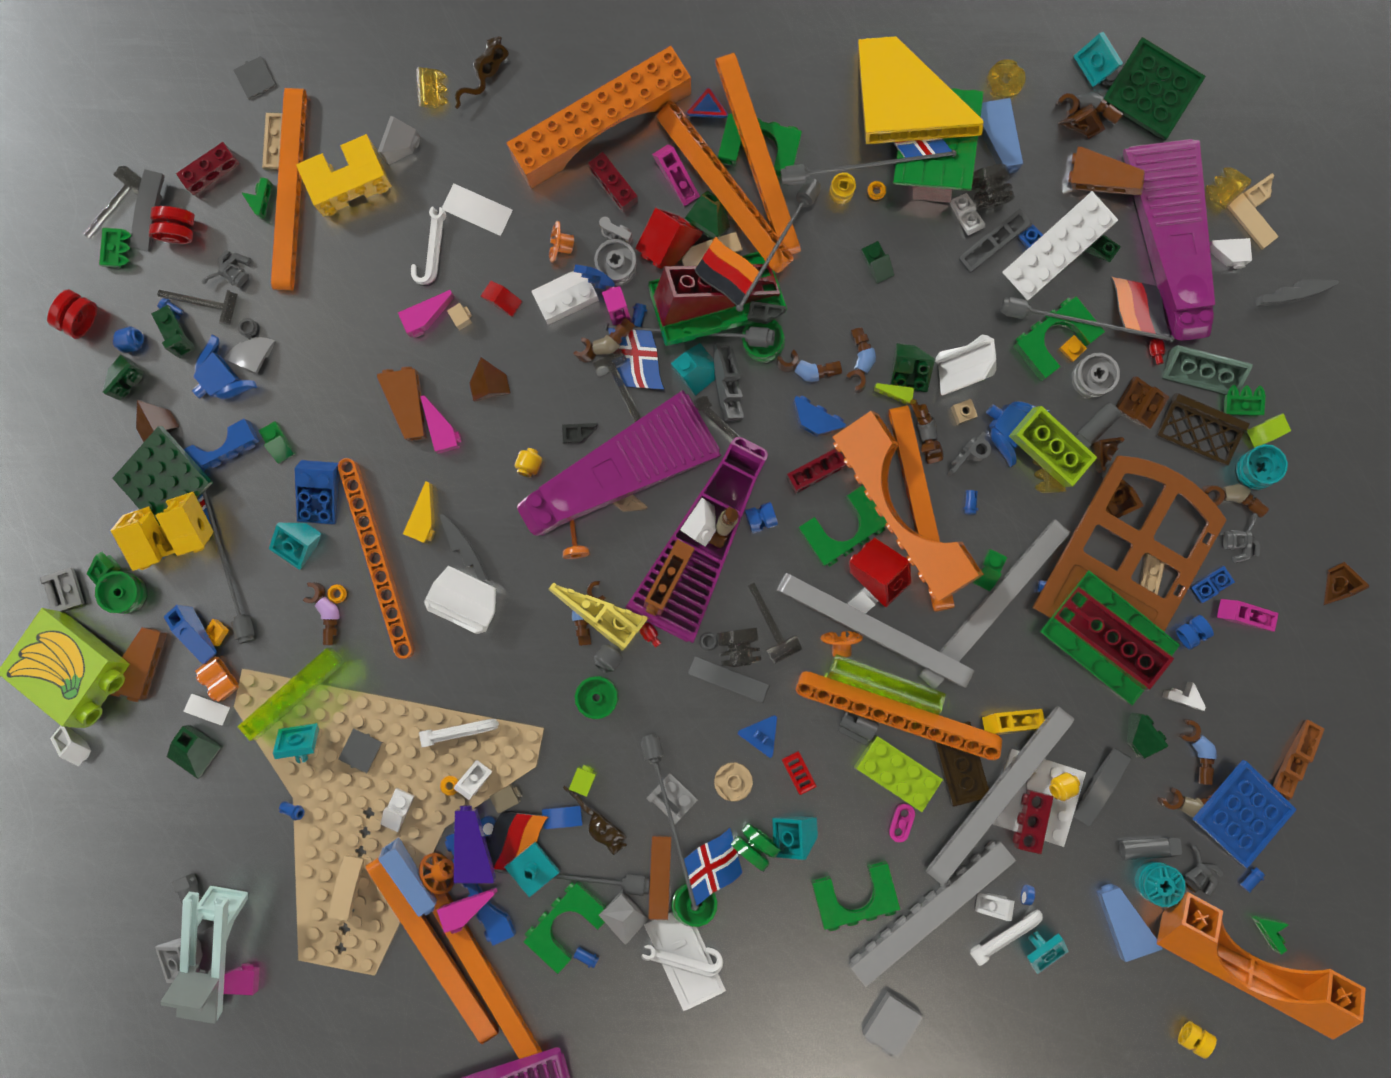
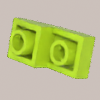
M1284 413L1247 429L1254 448L1291 431Z

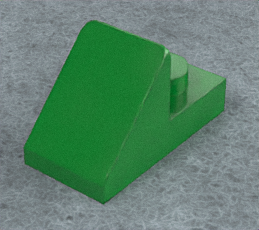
M260 177L259 183L256 184V195L242 192L249 206L260 220L265 219L273 184L267 178Z
M276 421L258 430L265 441L264 447L278 464L295 455Z
M989 549L980 567L984 575L974 580L973 584L991 592L1002 575L1000 572L1007 557Z
M102 551L95 555L86 574L96 585L104 574L111 571H120L121 567L111 555L106 556Z
M1260 916L1252 917L1275 952L1282 955L1288 951L1284 946L1285 940L1278 932L1289 924Z

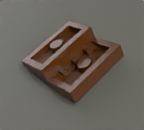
M1135 376L1130 381L1116 407L1124 416L1147 429H1151L1168 401L1169 396L1157 387H1151Z

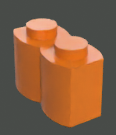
M219 657L211 658L195 671L198 675L196 679L201 685L207 687L209 690L207 693L214 701H224L239 688V683Z

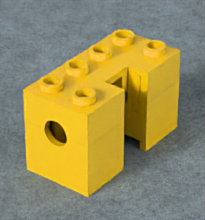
M367 134L340 145L348 163V166L334 171L323 153L296 164L314 207L323 217L334 215L336 211L349 206L348 201L361 195H365L368 198L377 193H385L388 191V188L392 187L376 148Z
M194 492L167 500V509H164L163 513H158L155 516L149 506L124 514L110 530L132 571L137 569L145 570L152 564L160 562L162 557L173 553L179 556L191 551L196 553L205 548L204 546L210 540L209 538L214 531Z

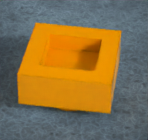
M1075 335L1059 348L1071 362L1076 360L1087 349Z
M212 619L205 631L213 645L220 646L229 629L219 620Z

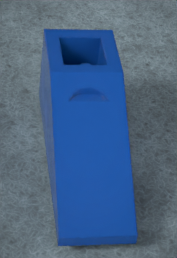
M176 605L164 616L172 633L202 664H205L217 653L193 607Z

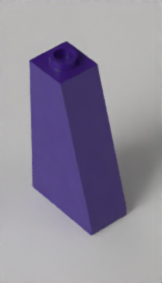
M470 805L460 806V809L455 810L454 883H494L496 875L478 810L472 809Z

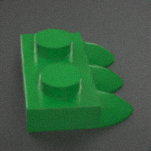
M102 228L100 266L121 268V266L129 262L128 258L122 255V253L131 249L123 242V240L132 236L128 231L117 228Z
M1232 385L1227 395H1225L1224 413L1229 415H1264L1266 395L1263 387L1259 385L1252 396V391L1248 385L1242 389L1240 395L1237 387Z

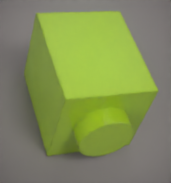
M583 765V767L578 766L569 790L587 797L597 774L593 772L594 768Z

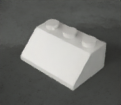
M574 271L532 290V294L548 325L599 301L592 284L588 283V278H582L581 273Z

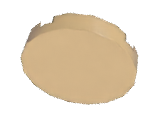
M736 762L721 766L716 772L714 779L717 793L728 801H740L746 798L751 792L753 785L752 775L744 765Z

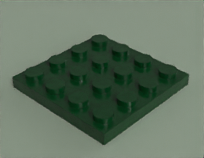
M1141 37L1103 99L1107 101V105L1112 104L1124 116L1165 141L1206 76Z
M158 426L112 478L139 509L149 506L154 516L158 513H163V510L167 509V500L190 492H194L198 499L213 483L163 426Z

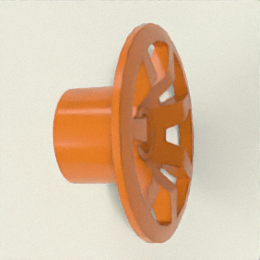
M559 221L555 222L550 237V243L554 244L549 251V259L552 263L556 259L557 252L571 254L574 245V235L560 233Z
M843 631L839 637L835 632H828L823 634L820 639L824 643L832 644V655L834 657L846 658L852 655L851 645L861 642L863 636L853 631H847L850 634L848 637H846V631Z
M439 853L426 855L419 865L420 880L425 888L436 895L448 893L454 885V863ZM432 857V864H433V865H431V864H429V863H427V862H425V861H426L428 858ZM423 866H424L427 870H430L431 873H429V874H427V875L424 876V875H423ZM426 879H434L431 887L426 883ZM447 879H451V880H450V884H449V886H448V888H447V885H446L445 882H446ZM439 882L444 891L435 890Z

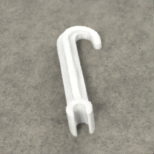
M431 207L429 211L431 226L425 276L419 278L417 276V266L415 264L411 265V276L420 285H429L437 277L443 221L446 219V212L441 207L439 208L438 215L434 207Z
M487 719L432 731V729L419 732L421 746L427 747L434 745L435 742L495 730L498 728L499 722L496 719Z
M1038 909L1029 913L1023 920L984 945L978 944L970 950V954L979 966L983 965L989 960V956L1035 928L1042 921L1043 914Z
M651 945L644 946V949L649 950L651 955L642 954L641 956L645 961H655L708 977L718 974L723 966L721 954L709 947L705 951L716 957L717 961L714 965L658 950Z

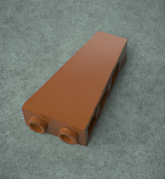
M1077 147V153H1073L1072 156L1074 169L1070 171L1068 179L1073 190L1142 195L1145 180L1144 170L1084 147Z
M410 366L402 367L400 371H393V369L382 370V373L377 374V378L404 439L407 441L427 439L418 371Z
M677 539L644 601L643 607L646 608L645 611L652 616H661L694 552V547Z
M142 627L122 656L123 659L130 663L123 673L125 681L118 691L110 695L117 697L124 695L127 696V700L133 702L147 698L167 635L166 632L149 627Z

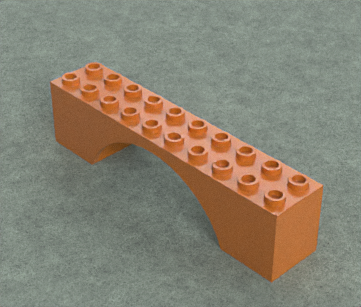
M669 46L508 141L507 146L512 159L532 189L561 172L580 149L609 128L640 114L658 113L668 101L677 103L691 95V76L673 47Z
M869 411L833 436L835 448L846 457L844 462L855 471V479L866 488L864 492L870 501L873 500L877 505L875 507L880 517H885L887 521L886 527L891 533L894 532L898 538L896 540L897 544L902 550L905 549L907 551L908 561L912 566L916 565L919 572L917 574L923 583L927 582L930 589L928 591L933 599L937 598L938 601L945 600L984 575L963 542L943 543L925 538L913 531L898 515L890 497L888 475L891 460L899 444L878 413Z
M1189 892L1183 896L1178 904L1167 908L1162 913L1157 945L1333 1040L1363 1022L1366 988L1331 969L1308 971L1285 968L1251 955L1238 946L1226 932L1222 921L1223 911Z

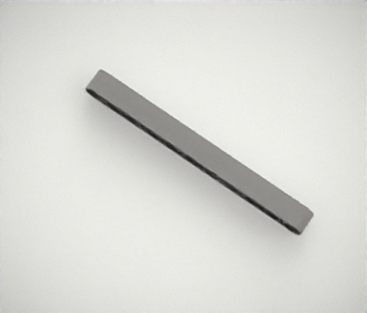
M1054 519L939 652L959 662L1065 540L1070 531ZM926 668L919 675L933 689L937 688L945 679Z
M785 573L777 591L960 687L966 689L975 672L964 664L788 573Z
M1057 706L1049 714L931 862L926 873L941 885L950 878L1072 725L1074 718L1060 706Z

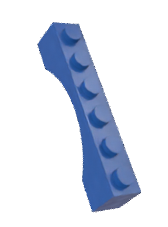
M451 833L445 837L447 840L445 845L449 852L452 851L454 856V833ZM462 883L464 888L467 887L470 895L468 897L483 892L478 883ZM490 901L476 913L479 923H483L485 927L484 935L488 942L491 941L492 946L515 936L516 930L509 914L498 909Z

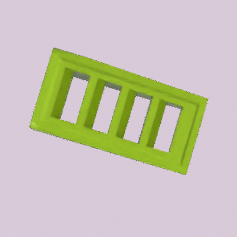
M877 383L873 389L903 404L911 405L910 401L913 399L914 393L913 388Z

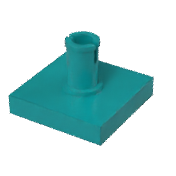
M1104 32L1095 36L1074 55L1075 60L1092 87L1099 85L1123 64Z
M318 724L279 729L273 749L274 759L295 756L297 763H301L300 758L302 763L308 760L307 754H313L315 751L319 732Z
M536 841L504 867L528 897L532 896L560 872Z
M1038 931L1034 932L1037 940L1032 934L1029 936L1028 939L1035 946L1036 950L1028 955L1027 958L1037 975L1069 952L1059 933L1047 942Z

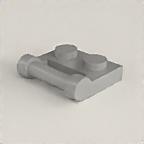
M608 217L600 219L599 224L604 238L608 240H624L632 247L633 238L630 229L623 225L618 227L612 224Z
M70 567L39 578L41 584L44 585L51 610L63 612L85 604L74 568ZM53 580L55 581V584H56V588H57V591H58V594H59V598H60V601H61V605H58V602H57V599H56V595H55V592H54V589H53V586H52V581H53Z
M669 773L664 778L663 783L667 798L680 809L677 814L671 809L674 824H676L698 799ZM659 784L646 799L649 802H653L668 816L665 803L657 796L662 792Z

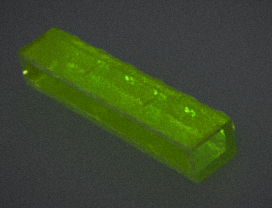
M326 648L237 727L249 741L257 740L345 663L344 660L333 648Z
M838 654L833 658L827 674V678L937 715L942 711L946 693Z

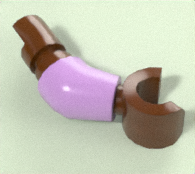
M308 582L307 586L314 589L315 595L313 598L305 597L303 601L306 603H316L315 607L320 613L321 619H323V625H325V628H323V645H333V636L337 635L335 625H337V619H340L339 609L332 601L325 597L326 592L322 584Z

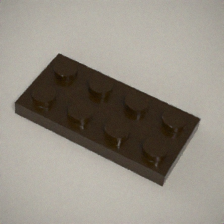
M970 721L963 722L964 724L971 726ZM935 742L952 806L955 807L982 800L989 791L980 756Z

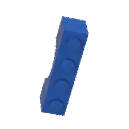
M244 418L227 427L226 441L217 450L207 452L203 451L200 447L191 445L185 448L184 451L203 472L209 467H217L222 463V460L226 458L232 459L239 455L238 452L244 449L250 450L256 446V443L260 442L249 420Z

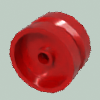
M170 206L152 207L150 219L155 223L150 224L149 236L168 243H192L193 231L189 227L194 225L195 214L185 209Z
M70 289L64 290L51 304L47 315V322L49 326L63 331L64 334L74 339H79L93 325L97 315V305L85 297L82 298L81 295Z

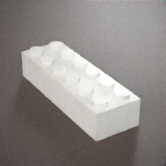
M1091 191L1002 273L1027 300H1030L1118 222V219Z

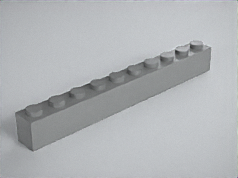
M993 840L985 846L986 850L981 854H975L967 866L963 865L955 871L956 875L948 879L943 885L940 884L941 887L936 892L933 890L928 893L923 903L914 905L910 909L911 913L906 917L904 915L895 922L896 925L892 929L887 928L880 935L881 938L876 942H870L861 955L858 953L851 958L849 966L865 987L1016 861L1000 841Z

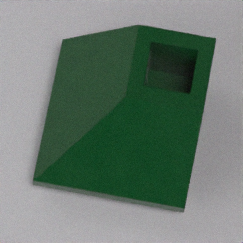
M708 190L699 197L685 217V220L692 227L699 228L705 232L706 236L712 239L715 237L719 238L730 228L725 207Z
M896 343L890 385L910 387L915 391L928 392L935 358L915 345Z
M120 354L108 368L103 393L121 401V399L129 395L133 385L141 381L142 375L145 372L129 358Z
M1131 713L1127 743L1139 758L1145 759L1169 746L1165 742L1167 740L1165 735L1160 730L1157 731L1154 728V721L1148 715Z
M186 725L181 727L171 741L167 758L199 779L221 746L193 726Z

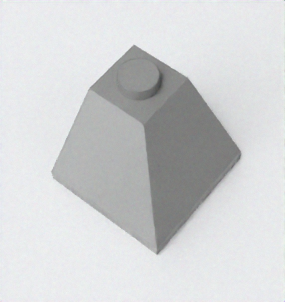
M390 116L378 149L384 162L390 165L412 154L414 149L419 146V134L416 129Z
M197 937L196 964L199 965L203 953L201 943ZM181 938L155 946L166 983H173L180 972Z

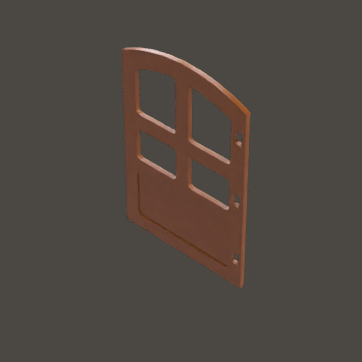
M1117 456L1032 608L1051 618L1089 570L1156 626L1165 631L1224 526L1226 518L1204 491L1180 473L1153 461L1136 457ZM1126 473L1146 477L1164 485L1161 494L1140 530L1133 528L1106 511L1109 501ZM1178 493L1188 500L1206 520V526L1187 558L1154 540L1157 529ZM1096 525L1102 526L1131 544L1118 570L1112 569L1083 550ZM1207 533L1212 534L1207 544L1202 542ZM1144 553H1148L1178 572V576L1165 598L1141 586L1131 578ZM1179 584L1183 587L1178 596L1173 593ZM1124 647V648H1123L1124 653H1125V654H1128V653H1129V649L1126 648V647Z

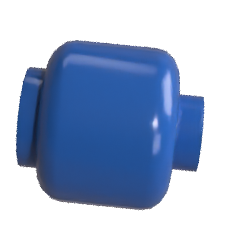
M132 326L117 330L113 336L114 347L122 353L139 350L144 341L141 331Z

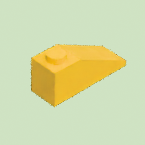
M425 481L403 534L428 544L435 535L433 484Z
M1042 709L994 713L982 717L984 730L997 735L1037 730L1045 721Z

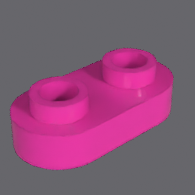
M900 804L895 809L889 828V835L895 842H904L909 836L915 818V811L909 804ZM902 810L908 811L907 816L903 817L901 815ZM898 828L902 830L900 835L895 834V830Z

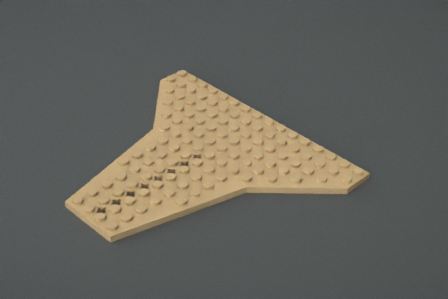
M242 669L234 708L293 797V805H300L305 811L302 819L294 820L298 960L375 976L401 922L369 875L366 865L380 856L383 847L400 838L419 869L421 860L426 855L434 853L445 828L455 822V810L460 809V806L470 805L474 809L489 799V796L502 790L537 766L544 728ZM487 719H496L499 722L498 728L495 730L435 742L434 745L427 747L421 746L419 736L421 731L430 729L435 731ZM318 724L319 732L315 751L313 754H307L308 760L302 763L300 758L301 763H297L295 756L274 759L273 749L279 729ZM353 728L365 734L369 733L371 737L383 742L368 773L355 767L351 768V765L338 760ZM476 760L492 771L478 792L470 800L459 792L449 796L441 791L440 783L443 778L454 776L460 780ZM448 782L447 788L452 789L453 784ZM396 788L415 796L399 832L380 824L383 811L388 807ZM369 807L374 812V816L372 815L370 818L365 814V810H368ZM368 827L367 830L370 831V835L363 837L361 830ZM363 846L366 854L359 856L357 849ZM345 855L364 859L357 898H355L353 905L354 912H352L351 919L348 921L328 918L334 888ZM432 857L428 858L425 862L429 863ZM344 923L350 928V931H347L346 934L341 930V926H344ZM340 943H344L343 947L346 948V951H342V953L337 949Z

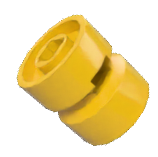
M843 172L833 178L829 190V195L833 202L846 204L852 199L856 189L855 178Z
M1191 1021L1182 1027L1178 1035V1043L1188 1050H1192L1193 1053L1203 1059L1208 1058L1212 1054L1217 1042L1216 1036L1206 1030H1202L1201 1027Z

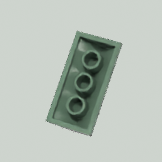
M1177 345L1169 350L1163 378L1227 394L1230 387L1235 385L1240 392L1253 364Z

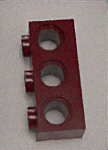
M221 142L178 171L176 175L184 187L192 195H195L240 163L224 142Z
M601 152L588 162L591 173L623 213L638 203L637 194L604 152Z
M835 448L788 473L787 479L795 494L846 468L847 465L844 462L842 453H839Z
M1026 789V793H1023L1021 798L1022 812H1019L1017 816L1018 831H1015L1013 835L1014 847L1042 854L1054 796ZM1035 797L1040 798V804L1037 807L1032 805V800ZM1031 816L1036 818V823L1033 826L1028 825V819ZM1030 835L1032 842L1029 845H1024V838Z

